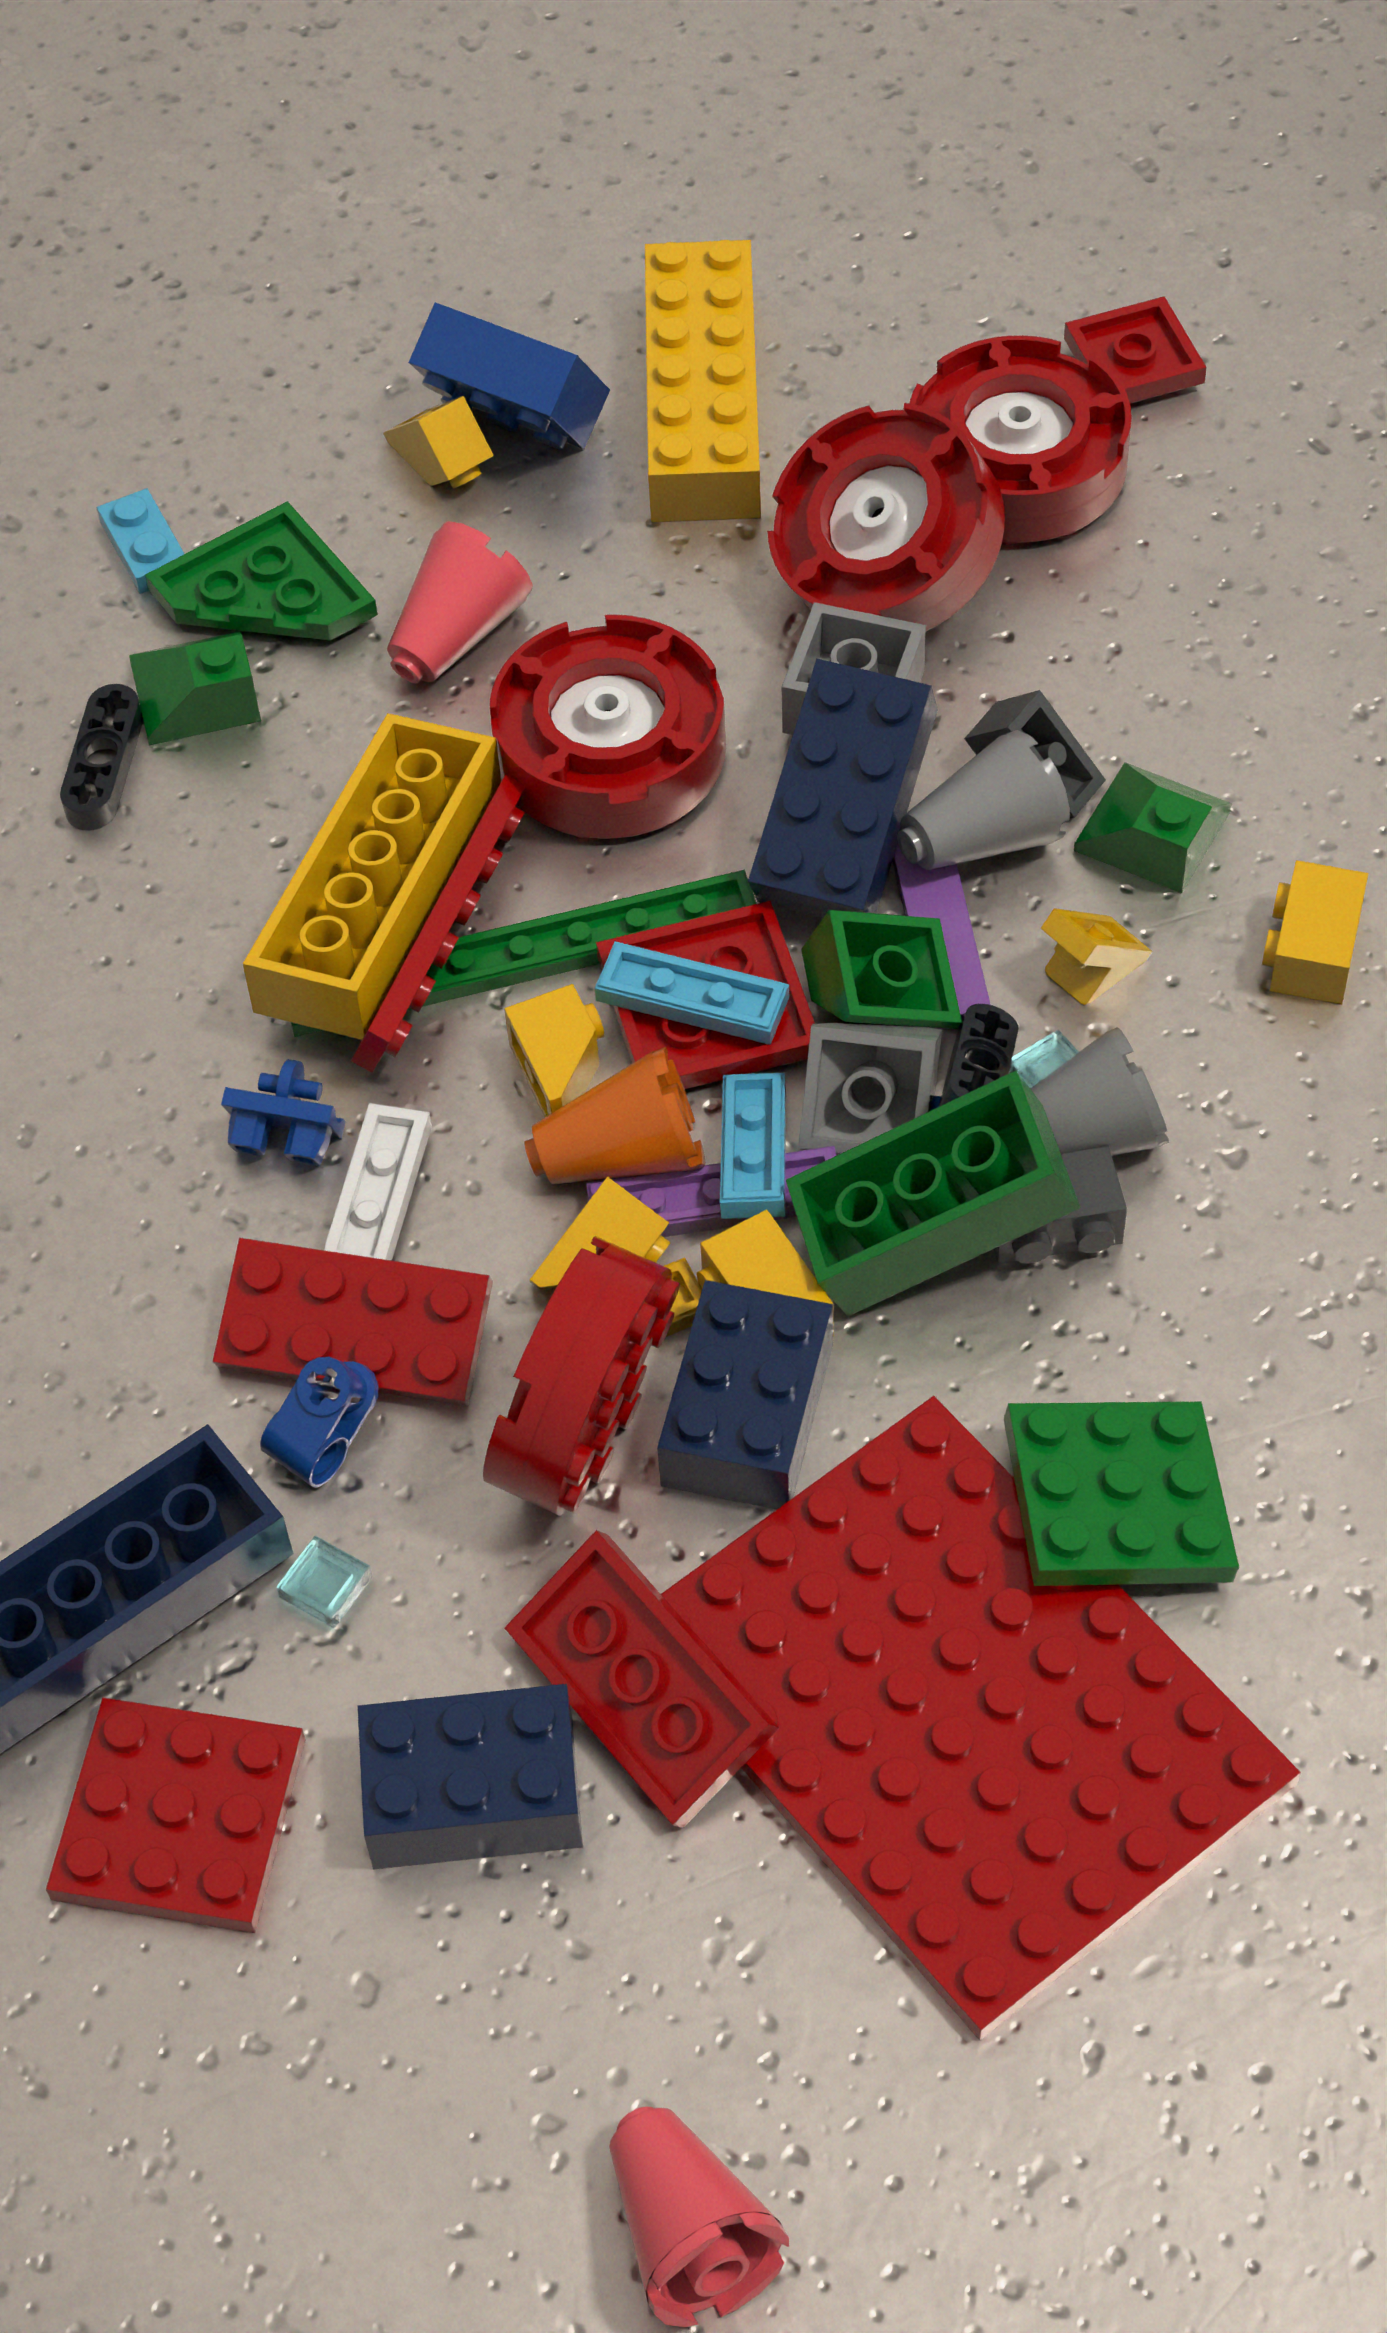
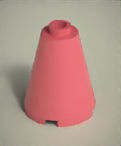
M448 521L432 536L387 647V651L393 659L390 663L391 667L398 675L411 683L417 684L420 680L425 682L436 680L524 604L527 596L532 591L533 584L530 577L519 561L507 550L500 558L485 546L491 538L481 531L462 523Z
M647 2106L635 2109L622 2118L617 2126V2131L610 2141L609 2148L647 2302L654 2315L665 2325L689 2327L699 2325L693 2313L715 2306L720 2317L736 2311L759 2295L780 2273L785 2262L778 2251L781 2244L789 2247V2237L783 2226L672 2110Z

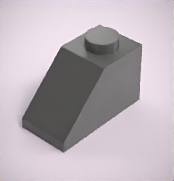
M1040 690L995 702L964 738L977 755L996 738L1008 732L1019 730L1030 735L1038 743L1030 747V749L1041 762L1050 757L1056 766L1066 789L1070 807V819L1075 818L1106 781L1104 776Z

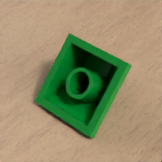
M240 632L129 655L149 746L261 722L253 678Z
M1124 762L1075 841L1074 851L1182 893L1231 812L1232 803Z
M829 910L801 949L811 1001L845 1022L958 1029L962 1024L939 918Z

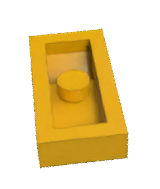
M1054 908L1041 926V929L1057 942L1054 947L1055 953L1045 967L1046 975L1080 1004L1084 1005L1092 1003L1141 966L1153 952L1116 920L1107 915Z

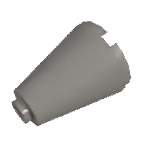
M1016 730L999 736L901 818V830L897 834V840L902 854L910 863H917L923 869L931 870L1048 845L1063 838L1066 832L1060 831L1061 824L1070 820V807L1066 789L1056 766L1050 757L1041 762L1030 749V747L1038 743L1030 735Z
M1118 1027L1105 1032L1030 1088L1044 1107L1061 1154L1109 1146L1111 1155L1117 1156L1158 1148L1169 1143V1138L1165 1134L1167 1132L1166 1124L1143 1069L1138 1070L1134 1062L1129 1063L1126 1055L1134 1051L1122 1030Z

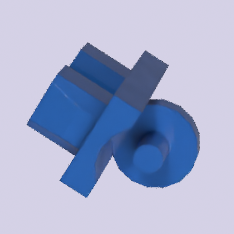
M290 1059L284 1062L279 1075L261 1073L259 1076L258 1090L276 1093V1096L225 1087L221 1102L223 1108L231 1115L228 1129V1145L234 1151L256 1156L265 1155L271 1127L289 1130L284 1156L288 1160L312 1166L321 1165L329 1146L330 1138L342 1139L346 1121L342 1118H336L334 1106L301 1100V1098L319 1101L322 1095V1083L304 1080L303 1063Z

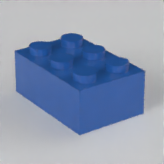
M436 302L432 307L408 362L424 376L422 385L443 395L441 398L442 403L464 396L471 411L474 407L489 413L487 419L497 426L513 432L517 431L519 425L535 431L534 438L560 450H563L566 443L585 449L610 392V389L578 355Z

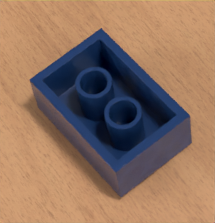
M705 1280L657 1446L660 1485L662 1487L776 1510L794 1497L833 1347V1304Z
M567 1684L357 1705L363 1828L373 1870L583 1848L573 1722Z

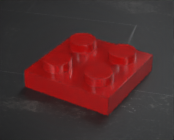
M1165 296L1065 323L1064 340L1074 358L1089 365V359L1093 355L1103 362L1124 386L1130 403L1205 383L1207 367Z

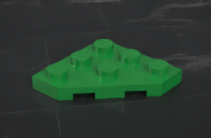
M288 501L145 574L149 592L177 624L332 640L378 615L376 600Z

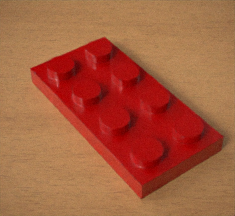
M239 1238L212 1362L219 1368L297 1380L301 1370L308 1362L318 1357H332L342 1362L354 1361L366 1365L375 1374L379 1393L469 1406L493 1281L489 1275ZM318 1375L315 1379L323 1380L325 1376Z
M596 1530L504 1628L552 1685L567 1684L570 1706L674 1826L684 1828L779 1729L778 1725L606 1533Z

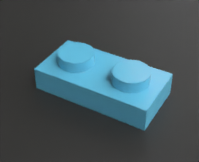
M148 488L96 507L100 523L139 594L149 591L145 574L184 555L182 548Z

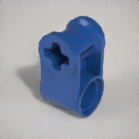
M318 1357L308 1362L301 1370L296 1383L280 1410L267 1424L260 1441L261 1451L314 1488L328 1482L343 1464L350 1444L369 1412L376 1404L378 1382L375 1374L366 1365L354 1361L342 1362L332 1357ZM318 1375L325 1376L323 1380L315 1379ZM352 1397L360 1398V1401L351 1402Z

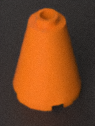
M666 1047L650 1052L533 1124V1138L524 1141L527 1157L535 1176L546 1174L552 1185L603 1180L607 1176L613 1179L692 1171L704 1167L706 1163L701 1140L693 1142L689 1133L693 1131L692 1123L695 1122V1118L677 1068L672 1059L668 1060V1050Z

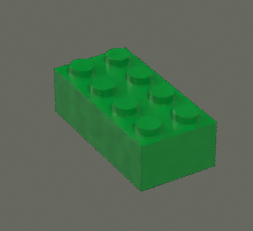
M1017 1070L786 1179L817 1283L847 1316L1081 1208L1044 1107Z

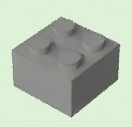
M814 602L781 687L782 733L790 735L794 733L816 659L921 683L925 670L926 625Z

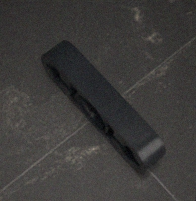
M108 684L95 690L88 699L60 791V798L66 818L75 828L81 830L102 828L109 824L117 813L143 724L138 696L132 688L126 685ZM115 713L113 720L114 729L109 728L107 717L113 716ZM100 749H111L117 752L111 761L104 764H93L87 761L93 752ZM90 784L95 785L98 797L91 798L88 805H82L86 804L91 794Z
M974 1004L966 1010L962 1024L956 1034L939 1107L1009 1074L1019 1029L1016 1020L1009 1013L989 1004ZM982 1035H985V1036L989 1037L990 1040H989V1039H986V1038H982Z

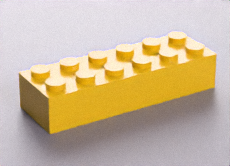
M751 240L645 244L648 481L651 522L761 518Z
M387 713L243 962L253 1013L360 1040L364 1038L501 783L496 737Z

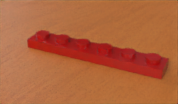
M507 774L503 777L373 1022L351 1059V1062L373 1073L384 1052L393 1057H396L413 1026L403 1020L407 1009L410 1008L418 1013L420 1012L436 980L426 975L431 964L442 969L459 937L449 932L454 921L463 926L467 923L481 897V894L472 890L476 879L485 884L488 883L503 855V852L493 848L498 838L509 843L525 813L515 807L525 789L521 782Z

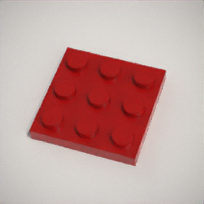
M771 901L596 942L597 957L601 970H603L612 946L616 941L789 984V999L771 1045L613 1005L632 1063L652 1051L666 1047L668 1050V1060H673L684 1089L723 1080V1075L749 1074L808 1059L811 1025L815 1024Z
M102 1697L47 1883L46 1891L50 1899L58 1902L256 1933L306 1741L303 1729Z

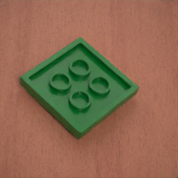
M1202 1401L1008 1403L1003 1420L1034 1586L1234 1582L1239 1569V1563Z

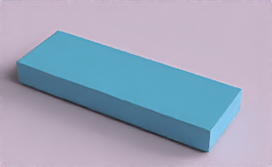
M615 941L595 986V998L598 1002L771 1045L789 999V984Z
M785 1073L723 1075L720 1175L721 1219L751 1218L766 1209L772 1217H785Z

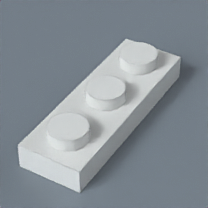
M369 1103L324 1251L392 1261L432 1127L429 1112Z

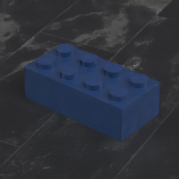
M816 659L748 879L757 902L771 901L772 906L819 918H824L829 910L877 913L898 844L897 834L901 830V818L907 813L938 711L931 685Z

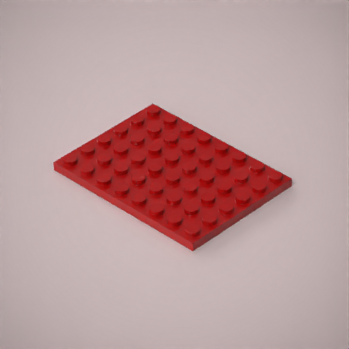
M935 1396L929 1398L661 1593L666 1601L779 1727L741 1769L979 2040H982L1299 1783L1301 1772L1118 1584L1034 1586L1014 1477Z

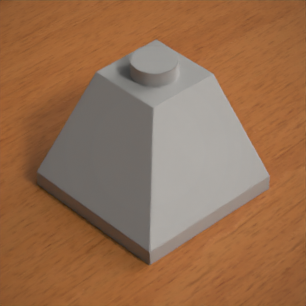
M857 1022L812 1024L798 1148L810 1150L835 1146L836 1153L841 1154L929 1112L932 1095H935L942 1029Z

